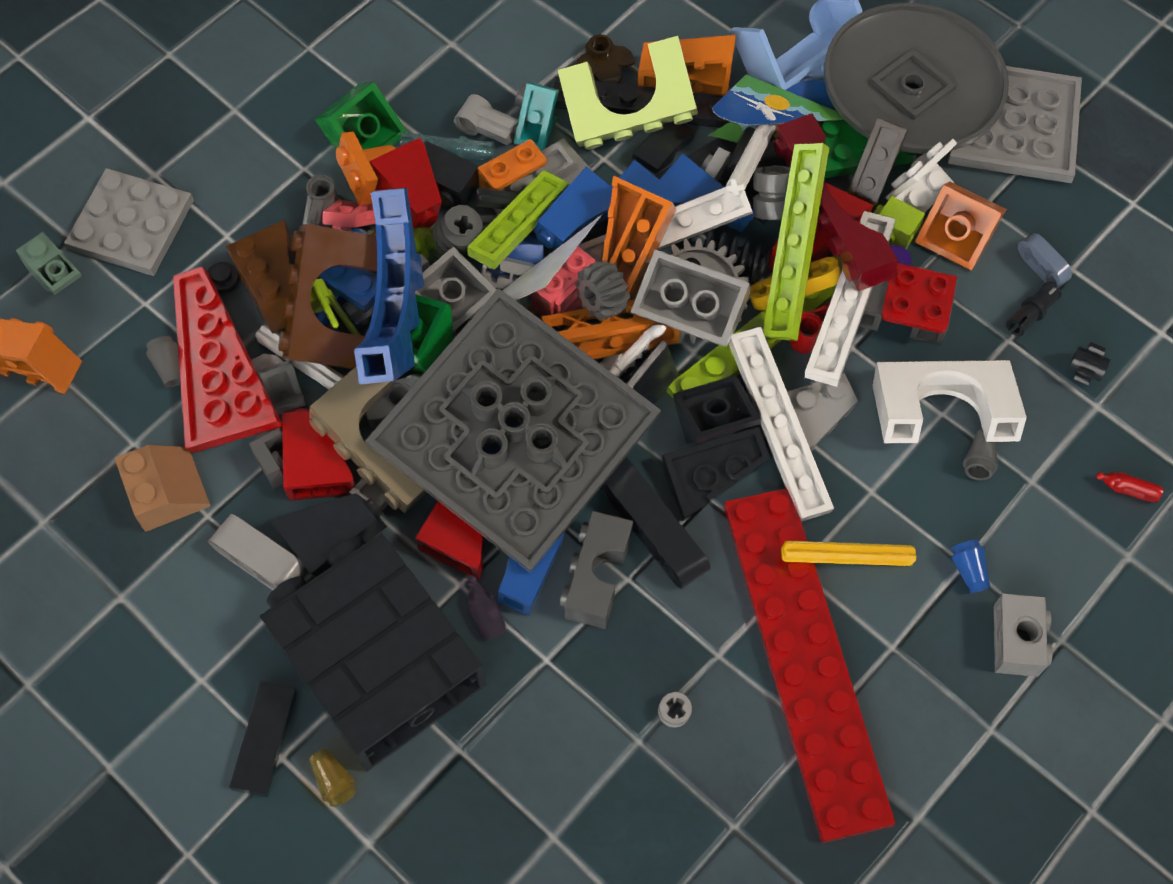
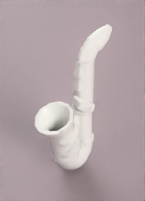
M664 325L651 326L624 353L604 357L603 361L599 364L620 378L623 373L627 372L629 367L635 366V360L642 358L643 350H649V343L655 338L660 337L665 332L666 327Z

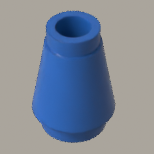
M974 539L951 547L953 552L951 559L969 588L970 594L991 588L985 547L980 546L979 540Z

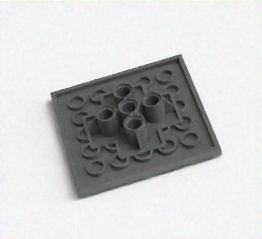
M498 288L365 440V443L531 573L658 418L661 410ZM538 391L545 395V398L538 402L532 401L527 397L529 393H536ZM491 396L496 400L492 406L488 407L478 403L481 397L487 398ZM518 417L523 421V424L517 428H511L505 424L508 418ZM546 438L551 442V445L546 449H538L532 444L533 441ZM496 443L501 447V450L493 455L487 454L482 450L486 444Z

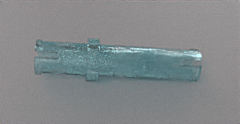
M406 132L401 134V138H404V140L400 139V146L420 137L423 142L433 143L464 159L490 161L494 158L492 155L495 151L494 141L468 140L467 136H460L458 139Z

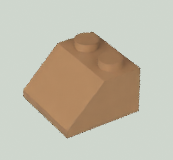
M146 445L114 458L134 516L145 532L211 506L192 454L185 447Z

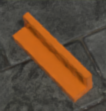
M635 299L628 300L627 308L619 313L634 315L633 318L623 319L618 317L619 314L609 319L600 320L602 323L596 325L586 323L587 320L598 319L596 316L591 317L587 308L541 316V320L552 329V326L558 325L570 327L568 330L558 331V333L592 359L624 353L648 328L653 325H663L631 313ZM665 326V332L660 337L651 341L649 348L662 340L667 345L679 343L680 331Z

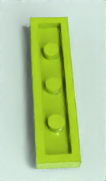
M543 170L467 247L468 256L495 270L536 227L538 220L566 190L569 182Z

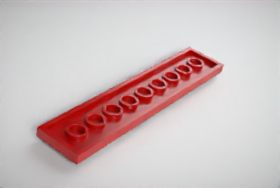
M787 488L725 501L724 511L821 843L893 827L896 822L815 564L809 562H786L782 559L781 547L785 541H807L801 519Z

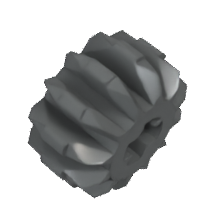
M606 260L592 263L578 272L579 280L575 282L579 290L577 297L581 298L583 302L582 308H587L591 317L596 316L599 320L609 319L621 313L627 308V300L630 299V294L626 290L629 284L624 281V273L618 272L615 263L609 264Z

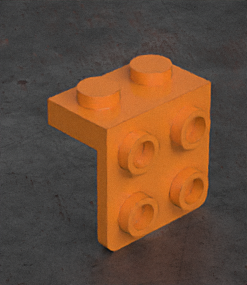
M354 131L342 133L339 147L336 148V159L359 205L373 204L371 192L375 191L378 178L370 165V161L396 148L392 145L363 150Z

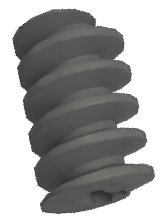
M466 205L452 207L429 235L428 248L431 254L436 259H439L454 246L464 256L468 252L467 247L482 232L480 215L473 208Z

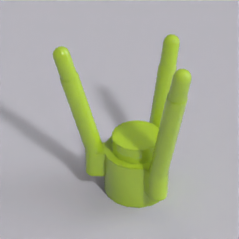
M316 279L310 296L313 312L324 311L333 328H338L339 324L330 307L332 306L350 333L360 335L335 299L332 290L327 288L323 279Z

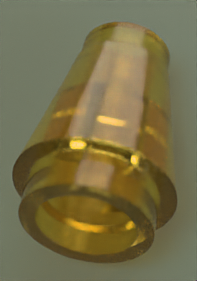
M328 749L316 752L309 762L312 766L322 800L328 802L331 807L345 804L357 792L354 786L355 779L331 755Z

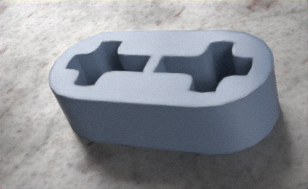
M1033 233L1018 243V251L1021 258L1045 283L1053 282L1056 284L1054 288H1058L1071 279L1072 271L1069 264L1041 235Z

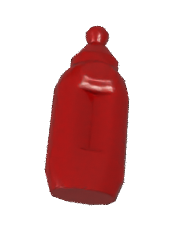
M1098 472L1096 474V479L1103 480L1108 488H1111L1114 492L1148 502L1158 503L1164 490L1163 487L1130 476L1124 472H1113L1105 475L1102 472Z

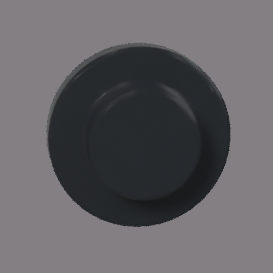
M219 262L208 269L218 293H229L236 287L239 274L234 265L227 262Z

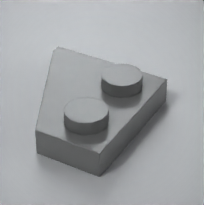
M842 373L837 387L815 382L787 392L811 452L816 448L817 443L827 433L829 434L838 425V422L856 407L858 402L845 373Z

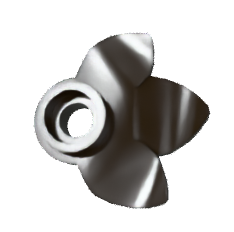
M598 34L589 39L585 46V53L577 59L576 65L588 62L593 77L596 76L598 81L619 84L622 77L621 67L634 65L635 59L628 48L614 45L608 36Z

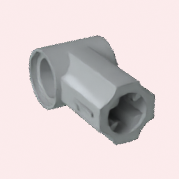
M471 94L455 116L454 124L466 135L475 136L480 133L508 145L514 141L518 119L493 109L485 98Z

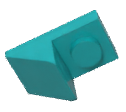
M533 82L526 84L514 144L520 145L531 139L540 151L545 149L557 121V117L553 116L559 90Z

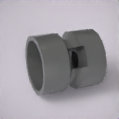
M763 166L755 169L753 185L754 190L758 191L759 194L753 197L754 217L766 220L782 219L790 167Z

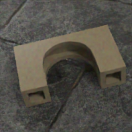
M355 367L310 406L309 417L311 420L309 422L321 436L327 434L335 442L333 447L344 460L351 459L359 467L357 471L365 482L369 485L375 483L383 491L381 496L394 510L399 508L405 514L427 492L370 449L362 439L359 430V423L363 415L393 389L394 381L359 384L357 367Z

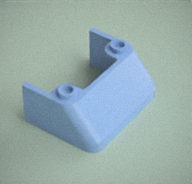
M859 0L817 1L809 13V21L813 32L777 59L774 57L763 29L733 27L730 33L731 35H736L735 45L747 73L754 78L786 90L803 81L818 80L824 82V62L833 37L846 22L863 11Z

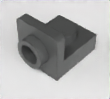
M277 428L273 431L261 433L254 441L249 443L255 459L273 489L283 484V475L281 473L283 461L278 454L279 451L283 450V433L280 428Z

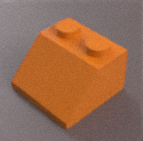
M949 181L943 185L915 243L972 271L1007 209Z

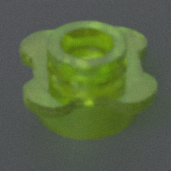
M426 227L413 228L416 253H420L425 258H428L429 252L434 250L433 237Z

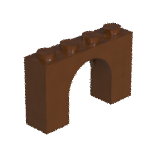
M304 224L300 226L299 231L295 230L293 234L292 251H296L295 265L290 264L287 283L292 285L291 296L285 299L283 306V318H287L286 332L281 331L278 349L283 352L282 359L354 369L356 367L354 348L362 342L365 336L336 332L325 327L316 318L312 310L310 300L311 289L317 277L330 267H345L377 272V236Z

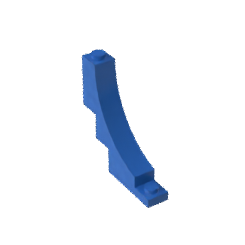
M683 153L660 180L636 160L619 177L624 181L673 202L675 207L724 188V186ZM585 167L538 220L534 231L537 234L538 240L544 243V246L548 248L553 247L556 250L600 215L602 216L595 224L608 220L613 187L588 167ZM750 214L726 225L742 233L752 221L754 215Z

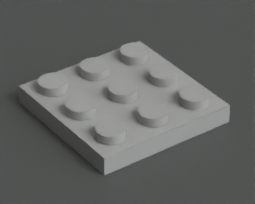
M106 168L65 240L64 245L69 251L154 276L194 201L193 196L189 192Z

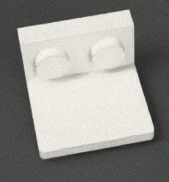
M952 139L944 146L941 142H938L926 154L924 153L910 165L911 168L907 172H903L891 183L894 189L886 196V199L889 200L893 196L925 213L935 203L943 185L949 181L954 183L937 162L957 142Z

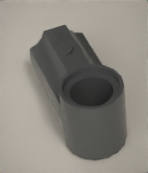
M318 174L311 177L306 184L308 197L302 225L311 224L332 228V225L323 224V211L339 200L332 178L328 175Z

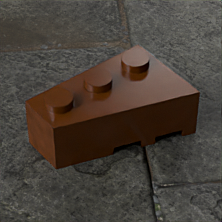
M284 219L226 246L241 281L272 334L287 326V318H283V306L285 299L291 296L292 285L287 283L290 264L295 265V251H292V238Z

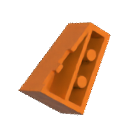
M10 318V320L0 319V375L9 377L12 371L28 376L26 382L37 386L39 380L50 383L54 387L55 392L65 394L82 360L53 334L54 330L49 325L39 321L26 323L16 318Z

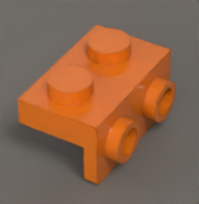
M529 139L479 166V186L501 190L545 166L547 159L535 143Z

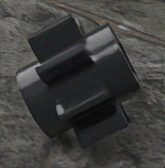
M1090 342L1087 349L1078 346L1068 369L1075 371L1073 380L1085 385H1089L1091 379L1100 382L1111 360L1103 356L1106 348Z

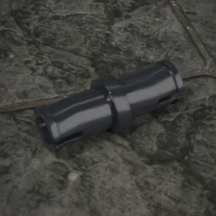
M1046 282L1033 297L1026 298L1021 304V309L1007 320L1006 327L1009 331L1017 323L1019 324L1012 332L1013 335L1023 336L1035 321H1040L1046 316L1047 309L1062 296V291L1059 287L1052 294H1049L1056 286L1055 283Z

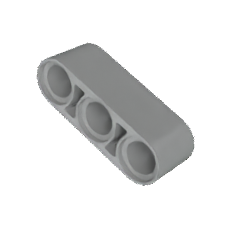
M233 514L226 518L208 540V543L218 553L271 590H274L278 585L296 576L304 577L308 572L299 558Z

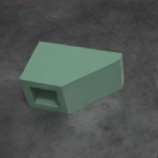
M43 232L16 250L29 273L47 292L56 295L82 276Z

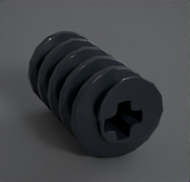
M714 229L709 230L703 247L707 248L711 240L715 242V251L726 246L727 253L725 257L728 258L735 254L737 260L733 266L743 265L745 268L739 277L747 278L751 274L752 284L762 279L770 260L772 248L764 255L762 244L760 243L752 251L750 250V240L748 239L740 247L738 246V236L735 235L728 243L726 242V232L723 231L716 239L714 238Z

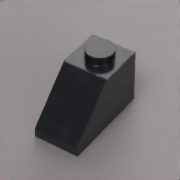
M425 141L424 145L442 200L441 204L447 207L467 205L476 189L479 188V166L433 143Z

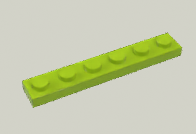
M824 143L794 144L763 334L768 339L798 340L829 147Z

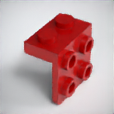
M897 263L895 278L888 280L881 314L882 319L931 332L944 333L949 323L957 276Z

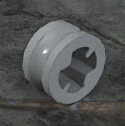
M679 692L668 693L663 697L658 707L659 719L663 724L674 728L684 725L692 713L690 700ZM672 702V705H674L675 702H679L682 705L681 713L684 716L678 718L676 714L674 718H671L667 714L669 707L666 704Z

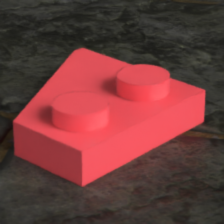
M337 200L323 211V224L332 225L334 229L345 231L376 224L373 204L360 206L358 202Z

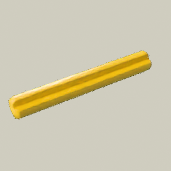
M785 541L781 547L782 559L786 562L911 566L916 562L917 557L915 547L911 545Z

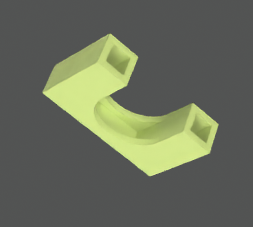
M678 36L648 44L656 75V89L651 101L643 109L632 114L613 113L600 103L593 73L588 62L558 70L575 141L579 147L585 146L586 150L602 146V141L614 138L615 141H622L633 137L632 133L644 129L645 133H651L662 129V124L674 121L678 125L693 120L692 116L697 115L698 111Z

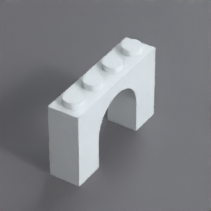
M1010 360L877 362L872 386L884 443H918L923 423L919 401L927 396L937 394L955 396L972 405L979 415L986 442L1020 441L1027 417Z

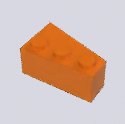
M736 35L679 39L692 92L724 96L728 92ZM654 42L643 43L638 70V86L656 88V75L648 44Z
M613 176L611 204L608 211L609 219L602 261L606 260L609 264L615 263L618 272L624 273L623 279L629 284L626 290L630 297L634 298L643 281L654 250L658 249L676 212V208L673 202Z

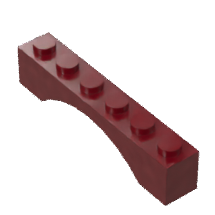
M813 113L778 125L777 138L773 144L777 156L780 159L783 158L787 166L791 167L794 144H825L826 136ZM824 180L817 227L820 231H825L832 254L834 256L838 255L842 261V268L846 279L849 282L853 281L858 291L894 279L898 258L885 236L864 226L848 215L832 197Z

